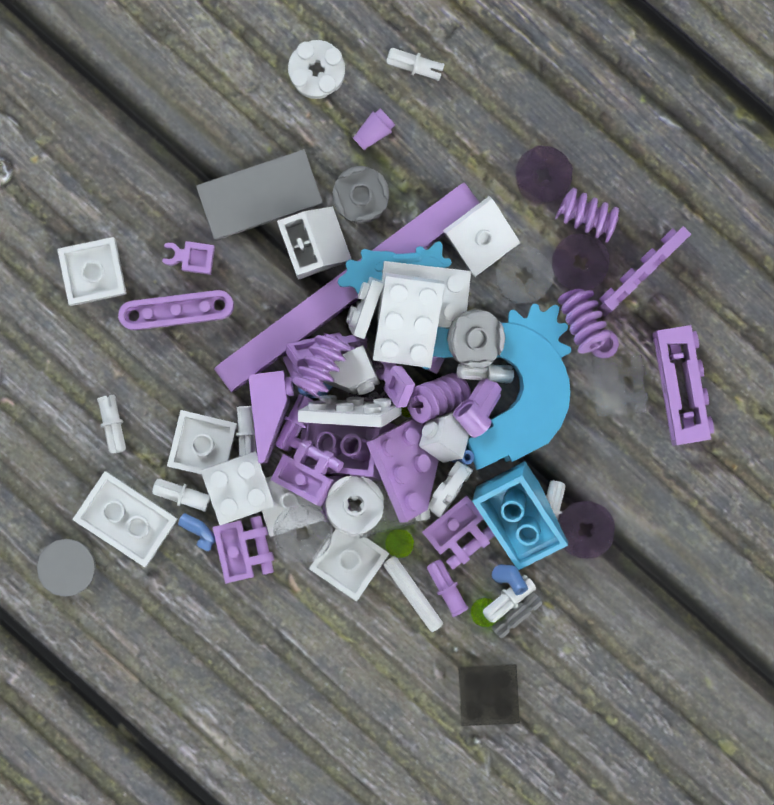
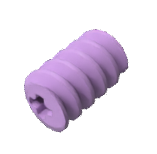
M572 188L565 195L555 219L564 214V223L567 224L573 218L575 219L574 228L577 229L584 223L585 233L588 234L595 228V238H599L603 233H606L605 242L608 243L619 220V208L614 207L608 213V203L604 202L597 208V198L594 197L587 203V194L583 192L576 198L577 189Z
M574 289L562 294L558 298V302L562 305L561 310L563 314L567 315L565 320L568 325H571L569 330L572 335H575L574 342L576 345H579L578 352L584 354L602 346L605 340L611 336L610 331L601 332V329L607 325L606 321H596L603 313L602 311H592V309L598 306L597 300L588 301L594 295L593 290Z
M324 333L325 336L317 335L315 337V341L319 346H310L309 351L314 357H304L303 361L308 367L299 366L298 372L303 378H292V382L297 387L319 399L321 397L317 394L318 392L328 393L329 391L323 384L324 381L334 382L329 372L340 371L335 361L345 362L346 360L340 353L341 350L351 351V348L346 343Z
M451 373L415 386L407 408L411 417L416 422L424 423L454 411L462 402L469 399L471 390L465 379L458 378L457 374Z

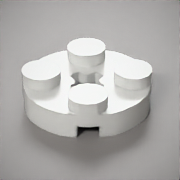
M311 40L300 43L292 53L288 63V73L292 84L300 94L312 99H322L335 90L337 91L342 85L345 77V63L341 52L332 44L322 40ZM315 63H321V67L325 68L324 73L319 72L318 76H313V72L309 70V67L315 65Z
M459 461L455 463L448 474L449 476L444 483L442 482L429 502L428 508L431 509L432 513L441 517L461 491L463 482H467L473 469Z
M357 476L343 477L335 482L328 492L325 502L327 517L330 523L343 533L350 536L364 534L372 530L382 517L384 509L383 494L380 488L369 478ZM350 498L354 501L357 499L361 500L360 512L355 510L351 512L348 509L350 505L348 500Z

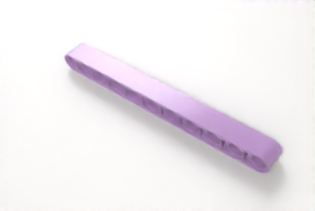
M462 183L372 251H389L395 254L415 253V249L419 246L426 250L445 235L443 232L445 228L480 202L468 186ZM347 269L215 367V372L231 393L249 381L248 375L261 373L285 355L288 343L305 340L358 300V294L353 287H340L338 285V279L347 272Z

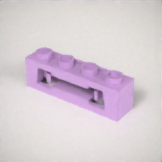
M691 325L655 331L652 334L672 446L711 440L710 434L714 433V425L711 416L707 417L705 405H709V396L707 389L702 388L701 377L704 376V368L701 359L697 360L696 348H699L697 332H692ZM684 358L685 362L682 363L689 407L693 408L694 412H686L679 415L682 404L675 363H670V361Z

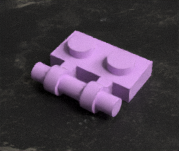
M294 437L290 443V447L297 450L294 457L283 454L271 480L313 504L322 507L335 481L327 477L326 473L330 468L336 472L341 471L344 463L337 459L334 453L316 448L313 442ZM310 457L318 461L314 469L305 465L307 458Z
M467 495L422 531L440 555L448 548L453 551L454 555L446 560L452 570L461 563L463 565L470 560L469 556L480 547L485 548L489 545V540L495 536L489 526L482 532L476 526L483 520V517ZM470 531L474 538L461 548L456 541Z
M261 516L250 518L252 530L244 531L242 520L213 527L225 584L254 577L252 565L260 564L263 575L274 572L272 565L274 560L273 552H269L266 539L268 530L267 526H263ZM255 538L258 555L250 557L246 540Z

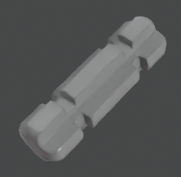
M530 593L524 598L525 601L523 603H518V608H512L503 616L504 619L502 621L499 619L492 625V629L498 637L504 638L510 632L509 629L512 627L514 629L531 614L530 611H535L542 605L543 602L536 593Z

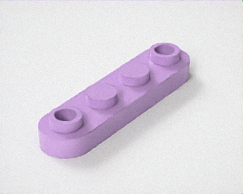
M222 290L133 300L124 303L120 307L118 317L120 323L129 330L226 319L232 314L234 302L231 296ZM217 301L225 303L223 310L217 311L215 309ZM133 311L139 313V318L136 321L130 320V314Z

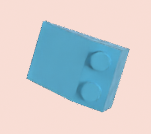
M525 461L476 486L472 502L518 570L568 546V541L540 483Z

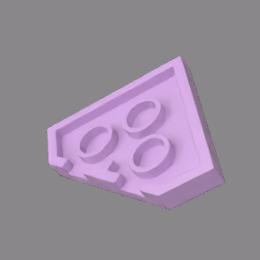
M413 418L366 442L400 523L408 522L428 510L439 462L437 458L419 447L422 429L426 422L419 423Z

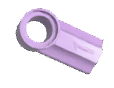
M487 378L478 382L469 399L462 402L453 413L455 419L472 438L482 435L491 426L492 420L489 416L501 397L500 392L502 388L497 382H492Z

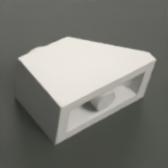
M363 345L342 354L346 359L345 362L335 361L340 371L329 372L334 382L324 381L328 385L353 395L357 393L359 395L367 394L375 389V385L380 384L370 356Z
M454 411L428 420L422 429V437L419 443L420 448L443 463L463 459L470 436L453 416Z

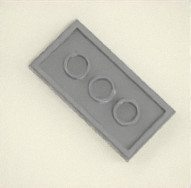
M305 149L196 185L215 241L323 205Z

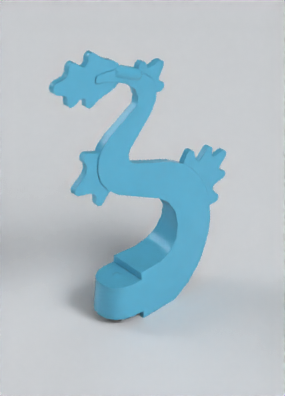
M439 241L435 242L428 250L419 246L415 249V253L395 254L389 251L363 249L361 251V261L348 260L346 262L347 272L338 279V285L340 287H353L357 294H359L362 283H368L369 277L382 279L384 261L447 268L452 262L449 258H443V245ZM533 304L530 307L527 318H523L517 311L511 310L508 313V323H501L504 328L505 343L503 351L496 358L504 359L514 367L519 376L520 390L515 402L507 410L491 418V426L485 433L476 438L469 437L467 448L474 454L473 463L476 470L497 462L504 458L505 462L510 460L513 462L548 444L562 426L569 409L570 381L561 358L571 352V347L558 340L559 336L568 329L566 323L559 324L557 322L558 305H553L545 312H541L539 305ZM438 327L433 357L454 358L449 351L447 341L449 329Z

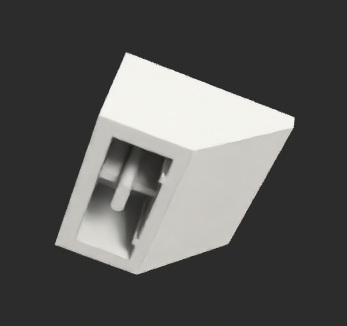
M333 206L304 211L277 221L298 280L352 260Z

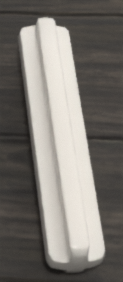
M392 556L383 563L385 569L428 629L434 632L442 627L443 621L398 558Z

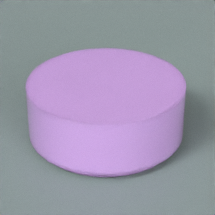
M610 331L611 336L605 340L602 346L591 351L595 357L606 359L613 356L618 350V338L612 331Z

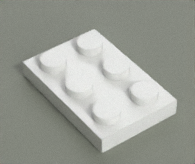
M389 261L383 262L381 279L383 283L385 273L445 282L438 327L450 328L454 319L467 311L471 271ZM382 287V290H381V293H380V298H379V307H378L377 320L379 319V312H380V306H381V299H382L383 287Z
M385 273L373 361L431 368L445 287L444 281Z
M335 395L320 396L321 399L308 402V406L298 410V422L383 427L401 416V407L396 408L394 403H391V399L378 398L374 399V402H366L363 397H348L346 400H337Z
M104 471L72 520L143 567H147L178 518L109 472Z

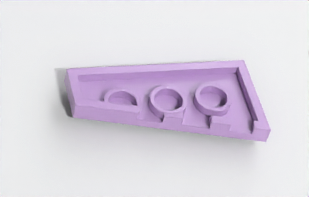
M684 226L677 232L672 228L661 239L664 245L659 250L655 251L651 248L640 259L643 265L637 271L631 268L619 279L623 284L616 291L610 288L599 298L602 304L597 310L602 311L604 317L612 312L691 233Z

